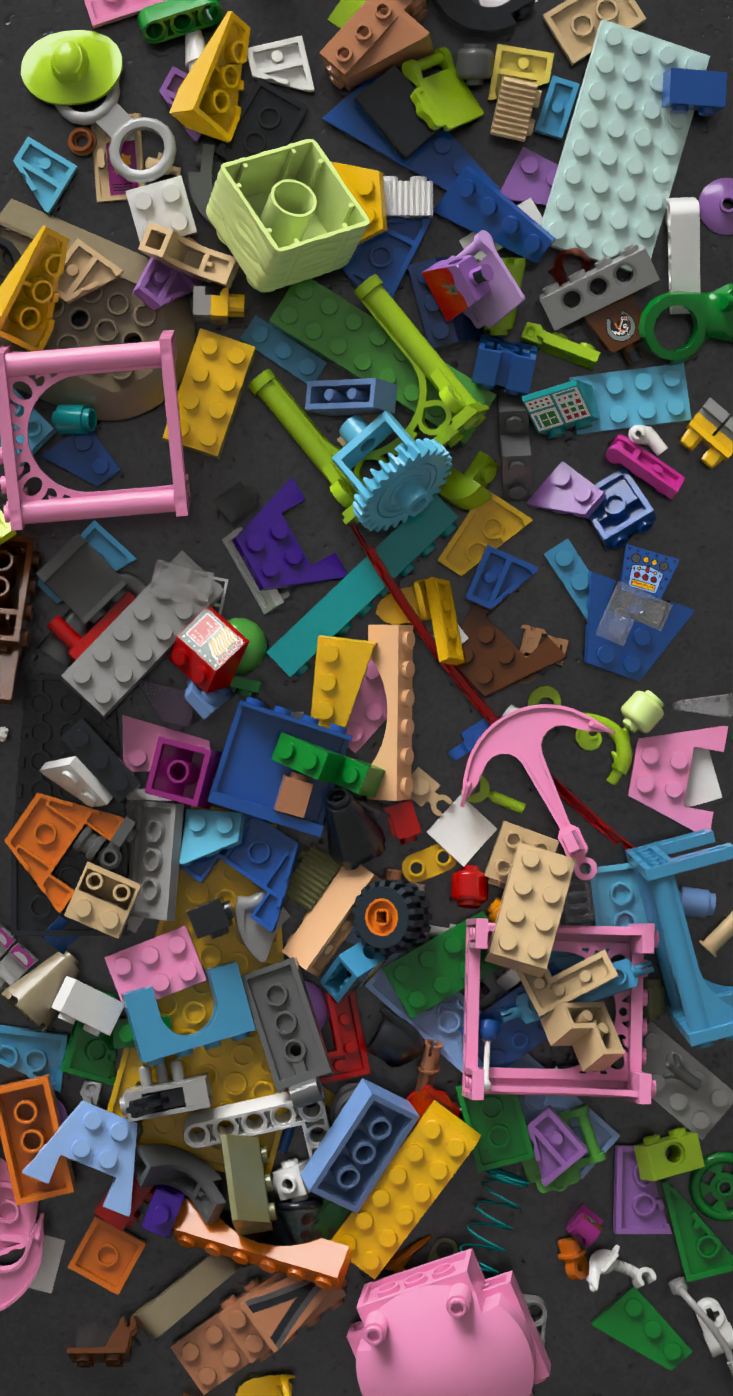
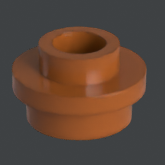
M87 127L74 129L68 137L70 150L78 156H87L96 148V135ZM81 138H87L88 140L84 147L79 146Z

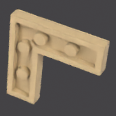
M605 949L554 976L551 975L548 967L542 978L516 971L540 1018L555 1009L561 1002H572L619 977Z

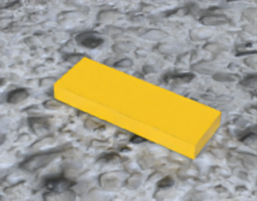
M436 577L425 579L439 662L456 666L465 663L450 581Z

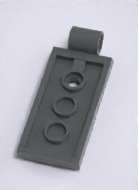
M297 957L242 975L241 978L277 1091L282 1093L289 1088V1094L296 1109L325 1100L324 1088L319 1077L324 1075L331 1076L335 1073ZM294 1045H298L301 1048L299 1056H294L291 1052V1048Z

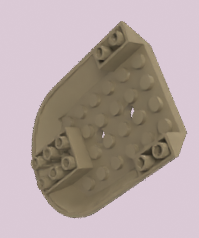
M11 198L0 213V237L11 241L21 256L44 225L69 238L67 251L78 238L124 271L122 276L69 304L59 298L58 303L55 302L52 318L55 320L54 328L43 351L126 344L127 340L133 338V336L141 338V342L159 341L164 330H175L178 358L175 369L178 387L182 382L195 345V323L186 295L154 311L132 293L149 258ZM0 249L1 281L8 276L12 268L10 256L2 249ZM79 311L85 312L88 315V322L82 327H77L72 323L73 315ZM0 337V344L12 343L13 351L31 352ZM162 368L71 376L51 385L39 399L57 407L59 405H87L96 411L97 420L100 421L130 419L154 409L165 401ZM29 375L36 382L37 386L43 385L44 376L36 379V375ZM21 381L13 384L14 388L32 395V390L28 384Z

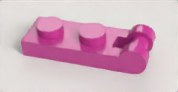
M617 435L606 452V458L609 462L622 464L633 475L643 479L653 486L657 492L666 495L671 500L678 493L685 480L684 476L640 445L633 443L625 435Z

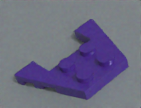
M294 478L289 479L232 540L260 591L295 587L296 585L308 583L316 584L330 580L338 581L348 575L336 553L310 565L282 513L302 504L306 500Z

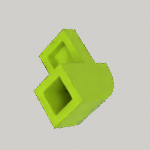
M479 451L465 474L458 472L452 467L449 468L451 474L445 477L447 482L439 486L442 490L436 494L456 508L463 510L478 508L491 498L492 494L485 488L495 478L496 471L500 466L489 455Z

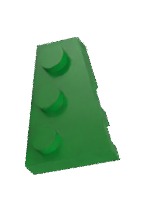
M634 1285L591 1322V1325L670 1371L693 1352Z

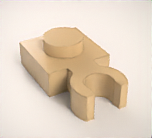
M417 767L411 775L414 785L411 799L421 807L428 801L431 804L432 812L437 816H441V811L436 807L437 802L444 800L451 805L452 800L446 795H438L435 791L440 785L421 768Z

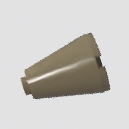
M67 951L64 954L57 952L7 987L1 993V996L6 998L5 1001L26 1021L35 1022L37 1024L35 1028L44 1033L57 1013L56 1010L51 1008L66 976L73 979L77 977L80 971L77 968L79 961Z

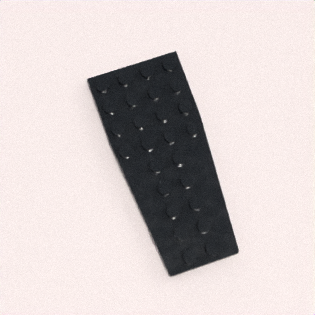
M62 674L25 676L26 685L25 697L23 698V721L20 735L21 745L18 759L19 770L18 782L16 784V806L13 827L37 793L90 807L39 771L45 762L76 756L60 737L81 718H85L110 749L120 758L116 708L103 720L61 680ZM114 797L107 805L92 807L125 818L124 801L118 803ZM86 824L52 872V875L74 890L77 887L87 860L84 854L81 852L76 853L71 849L80 834L88 826ZM93 830L94 834H96L97 836H102L101 834ZM108 839L106 840L101 850L107 847L110 843ZM124 843L120 848L123 855L122 863L117 868L107 870L128 878V844ZM11 851V936H110L64 916L69 903L62 913H59ZM108 852L106 860L109 863H113L115 855L112 852ZM98 853L91 863L102 867L99 863ZM60 915L69 922L62 930H47ZM128 921L121 936L128 935Z

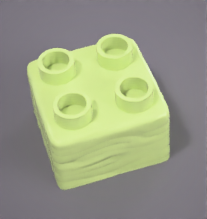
M313 139L301 140L287 146L222 164L206 207L207 217L216 229L218 238L229 248L245 273L248 283L254 289L263 293L272 292L276 289L343 268L349 263L370 222L366 213L346 187L323 150Z

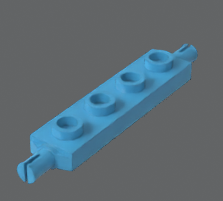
M628 958L612 963L619 975L618 978L572 1002H595L638 987L639 976L655 972L651 960L635 966ZM527 993L516 996V1007L500 1011L504 1023L521 1017L525 1024L528 1025L543 1018L539 1017Z

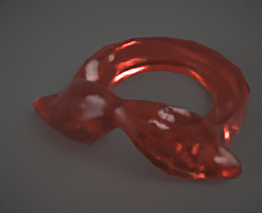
M570 248L558 252L554 268L548 272L554 276L559 285L568 281L567 273L564 271L562 258L565 255L577 254L581 256L585 264L580 270L584 269L585 273L591 270V259L583 250Z

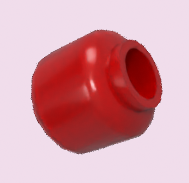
M465 865L464 867L462 866L461 871H457L452 875L451 898L458 903L457 906L460 908L477 909L488 900L489 877L485 876L484 872L479 871V866Z

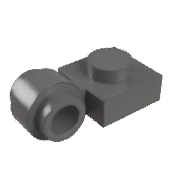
M130 816L125 817L108 846L100 851L98 859L102 867L114 869L122 863L123 855L120 848L124 843L130 845L139 832L135 828L138 822ZM108 852H112L115 855L113 863H109L106 860Z

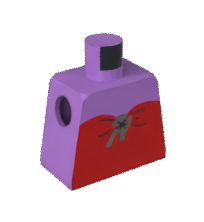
M472 255L439 261L422 272L447 322L490 293L491 287L488 282L494 277L492 268L488 264L479 266L476 258Z

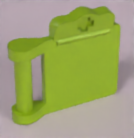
M440 47L434 50L433 54L417 61L410 59L403 62L402 72L404 76L417 87L410 95L416 107V113L427 123L430 129L438 130L443 127L445 131H450L476 120L484 114V111L464 80L457 77L452 55L448 48ZM435 65L444 69L426 78L422 77L421 71Z

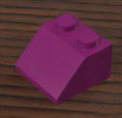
M159 736L144 793L210 809L211 803L207 801L222 752Z

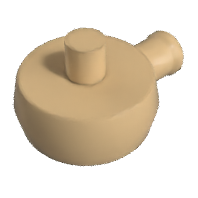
M159 152L157 158L148 156L145 161V168L150 169L155 166L162 158L163 153ZM171 166L165 175L179 176L181 168Z

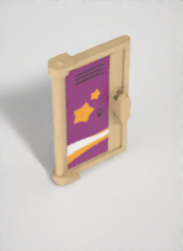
M141 113L129 114L132 119L142 117ZM91 124V130L97 138V145L93 151L97 203L126 201L128 199L125 191L145 186L146 183L130 182L117 174L110 162L109 147L111 139L97 124ZM137 131L130 135L123 143L121 155L125 165L140 171L144 170L142 134L141 131Z

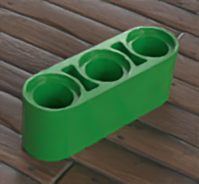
M166 0L143 8L138 14V23L144 39L149 43L155 44L213 26L222 19L223 10L219 0ZM208 5H212V6H211L210 8H208V9H203L204 7H206V6H208ZM184 14V16L176 18L178 15ZM157 23L156 25L149 27L150 24Z

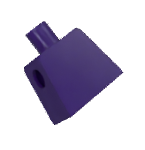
M158 1185L141 1228L171 1239L173 1225L187 1195L176 1188Z

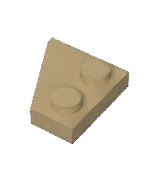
M77 238L66 254L64 271L60 275L57 292L60 293L59 298L69 304L123 275L124 271Z

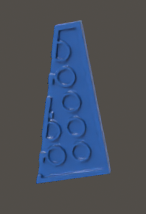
M380 76L363 82L322 118V121L343 131L347 136L369 146L373 151L406 170L412 171L419 176L427 177V181H433V184L445 191H448L463 168L468 165L496 189L501 191L451 133L444 129L408 160L403 161L395 150H392L390 144L367 117L362 115V111L353 102L357 95Z

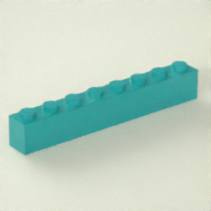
M436 493L432 495L434 500L430 501L423 511L416 514L415 517L409 516L405 523L402 522L375 548L394 580L399 575L405 578L416 567L413 562L420 555L425 559L437 547L434 542L441 535L446 539L458 527L455 524L458 516ZM366 557L266 652L290 678L294 675L300 678L311 667L308 662L316 655L318 636L335 637L338 635L342 638L353 627L350 622L357 615L363 618L374 607L371 602L378 595L384 598L389 593L369 558Z

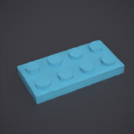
M684 363L673 366L662 365L569 378V382L579 380L592 386L600 415L599 420L592 422L593 426L576 430V436L630 429L634 425L656 426L692 420Z

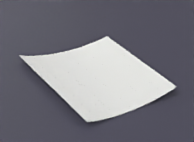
M460 795L427 833L464 867L497 828L468 801L464 808L460 807L462 795Z

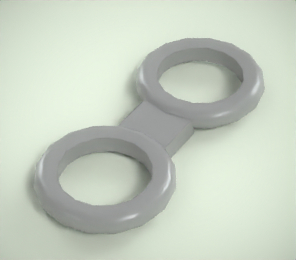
M119 80L107 94L102 105L93 111L79 112L73 110L68 105H55L60 115L71 123L84 126L97 124L111 139L109 155L113 168L117 174L130 182L142 184L155 181L165 175L174 163L177 152L175 136L169 127L158 119L148 117L132 119L118 104L120 96ZM137 131H154L164 141L165 149L160 161L150 169L141 171L131 169L125 165L122 160L121 150L126 139Z

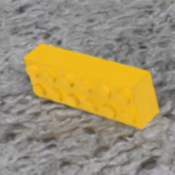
M434 1100L408 1134L357 1213L350 1212L330 1241L349 1246L351 1262L373 1279H376L477 1145L481 1134Z

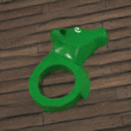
M726 284L712 292L673 291L656 296L641 313L638 326L639 337L642 338L646 348L657 357L670 360L669 366H673L692 359L709 338L733 342V284ZM683 306L689 311L693 319L692 335L687 343L680 348L664 349L655 338L654 326L656 319L668 307Z

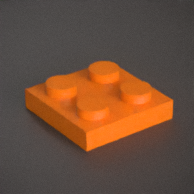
M96 1215L71 1259L68 1268L119 1295L147 1242L126 1230L119 1231Z

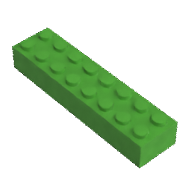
M313 279L292 284L270 318V325L354 379L377 378L396 384V405L414 416L420 392L417 373L409 359L378 321ZM446 363L473 398L490 408L497 395L488 389L478 387L477 383L471 382V378ZM429 381V400L441 399L438 394L439 392ZM437 405L427 407L425 414V423L436 429L446 419L445 410ZM478 426L474 429L470 428L467 431H463L464 438L458 444L465 448Z

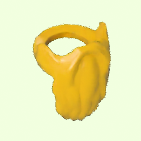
M425 579L416 580L412 583L411 587H404L400 590L422 621H427L431 619L425 590ZM391 593L387 594L379 602L376 615L384 622L392 625L410 623Z
M281 1374L252 1378L239 1386L235 1395L292 1396V1384L289 1380L296 1378V1376Z

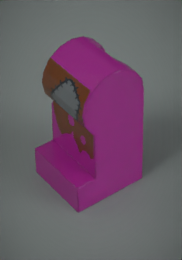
M582 1203L564 1226L569 1234L588 1248L601 1233L603 1227L600 1225L603 1219Z

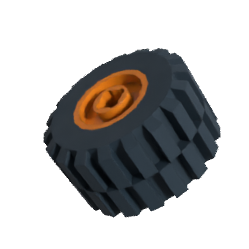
M380 880L370 883L369 887H364L361 890L362 895H358L355 899L357 907H352V914H355L352 926L357 927L354 933L357 938L362 937L361 944L364 947H370V951L374 953L380 952V954L405 953L418 948V943H423L426 940L424 933L430 932L431 926L428 925V921L432 920V914L428 912L431 904L430 901L424 900L427 895L424 891H418L419 886L409 883L407 880Z

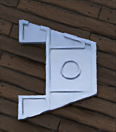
M81 1101L57 1129L58 1131L39 1150L30 1164L23 1169L22 1174L48 1184L60 1155L113 1176L114 1179L103 1207L129 1217L131 1213L137 1123L128 1122L126 1118Z

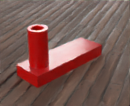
M128 591L84 637L77 633L59 615L47 625V628L70 649L67 658L74 663L136 597Z

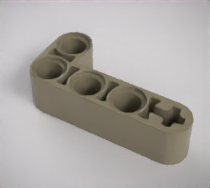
M207 1254L159 1296L140 1307L132 1316L149 1339H156L233 1275L242 1264L224 1255L216 1257Z

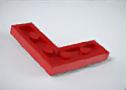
M355 991L339 1003L335 1001L329 992L324 993L335 1051L328 1052L335 1074L319 1077L321 1083L326 1084L371 1074Z

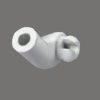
M634 425L630 428L628 433L630 440L636 444L648 445L656 456H659L668 449L667 445L652 427Z

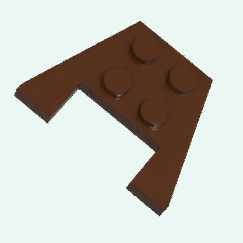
M509 595L492 610L474 603L461 626V629L469 639L462 643L465 663L456 667L486 698L567 658L549 637L528 657H525L493 624L488 616Z

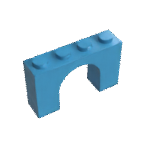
M231 961L205 969L214 1008L207 1025L193 1034H176L164 1024L152 986L142 987L121 994L141 1063L147 1062L148 1066H154L166 1062L164 1057L176 1054L177 1058L193 1054V1048L204 1045V1049L207 1050L221 1046V1040L232 1037V1041H238L250 1037L248 1032L256 1029L237 962Z

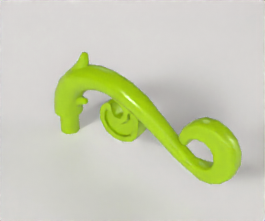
M548 685L538 686L533 689L527 701L528 706L539 705V702L544 698H549L553 701L554 705H561L558 691ZM584 713L615 731L614 734L607 733L615 743L616 753L614 751L611 752L614 763L611 766L613 770L606 781L616 786L621 777L627 775L632 763L633 751L629 729L625 726L622 730L618 724L606 717ZM577 729L575 740L582 749L593 751L601 745L602 736L599 732L595 736H591L589 731Z

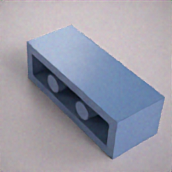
M377 378L307 381L305 410L325 416L381 414L384 411L395 414L397 385Z

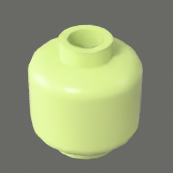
M649 690L645 692L636 691L621 707L622 715L625 717L622 723L633 733L637 730L649 733L663 718L664 711L662 707L664 704Z

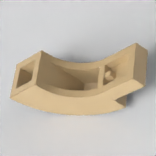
M150 222L138 250L175 270L202 281L213 282L231 288L239 268V264L233 256L201 246L184 238L174 230Z

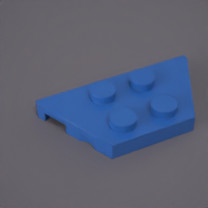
M405 217L387 219V231L358 245L349 263L343 267L342 271L355 288L372 275L377 274L384 283V289L393 298L407 271V265H410L432 219L428 217H422V219H405Z

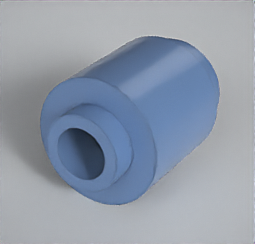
M680 886L679 894L685 916L706 918V916L712 917L714 915L716 907L715 893H710L707 889Z

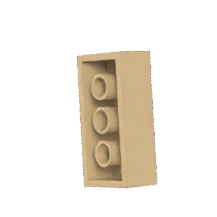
M519 842L513 856L485 957L486 962L542 978L547 970L576 859Z

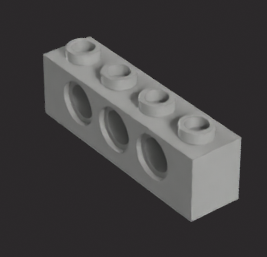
M637 243L632 244L621 250L622 255L611 259L610 256L603 258L595 263L596 268L586 273L584 269L579 270L568 276L569 281L561 285L555 282L542 289L543 294L539 295V299L554 331L659 281L660 278L644 244L639 247ZM627 265L632 268V274L629 278L620 279L617 277L616 271L620 266ZM596 278H601L606 282L605 288L600 292H595L590 288V283ZM569 291H575L580 295V299L577 303L571 305L563 300L564 295Z

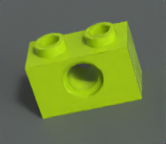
M677 1128L668 1131L669 1136L660 1138V1135L647 1136L643 1138L644 1143L634 1145L641 1180L657 1181L705 1167L698 1133L686 1132L685 1128ZM668 1147L671 1150V1156L669 1159H667L666 1157V1150Z

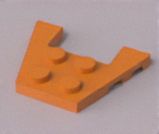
M37 793L4 841L38 884L41 891L51 901L54 908L59 913H62L75 890L52 875V872L85 824L110 841L125 818Z

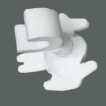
M615 1245L612 1251L600 1249L591 1255L589 1275L586 1281L589 1283V1289L594 1293L598 1290L600 1275L608 1274L615 1270L631 1277L632 1283L637 1289L645 1285L642 1275L645 1276L649 1284L656 1280V1274L649 1267L639 1269L617 1259L620 1246Z

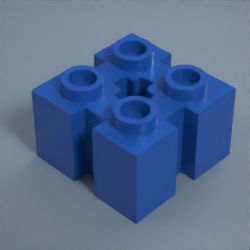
M481 334L471 382L477 383V386L483 389H494L495 385L506 387L505 392L512 395L529 394L536 363L537 346L517 341L515 343L503 341L504 339Z

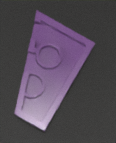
M615 1145L613 1233L672 1234L655 1181L641 1180L634 1145Z

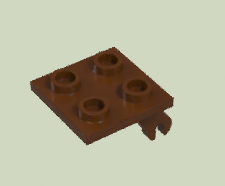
M131 1316L130 1326L127 1327L125 1317H121L118 1326L105 1347L67 1348V1355L72 1363H77V1367L80 1368L94 1367V1363H106V1367L113 1368L123 1367V1362L131 1361L130 1351L133 1338L139 1332L135 1318Z

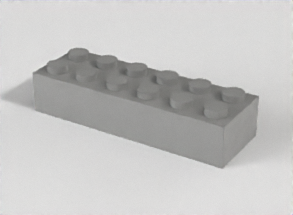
M181 551L61 675V680L104 720L172 649L177 636L206 607H213L223 596L224 589L185 552Z

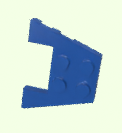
M589 571L588 621L585 631L584 662L640 682L691 617L694 609L668 600L658 627H652L607 610L606 607L616 580Z
M247 814L244 821L242 844L230 849H222L216 855L209 858L205 856L191 862L192 865L187 867L181 866L180 869L200 883H204L220 859L267 891L250 918L274 933L300 844L264 819Z

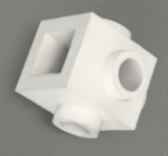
M297 1158L285 1160L280 1163L281 1167L272 1172L273 1187L276 1193L279 1194L280 1201L291 1198L292 1203L309 1198L308 1193L310 1191L300 1174L310 1159L298 1161Z

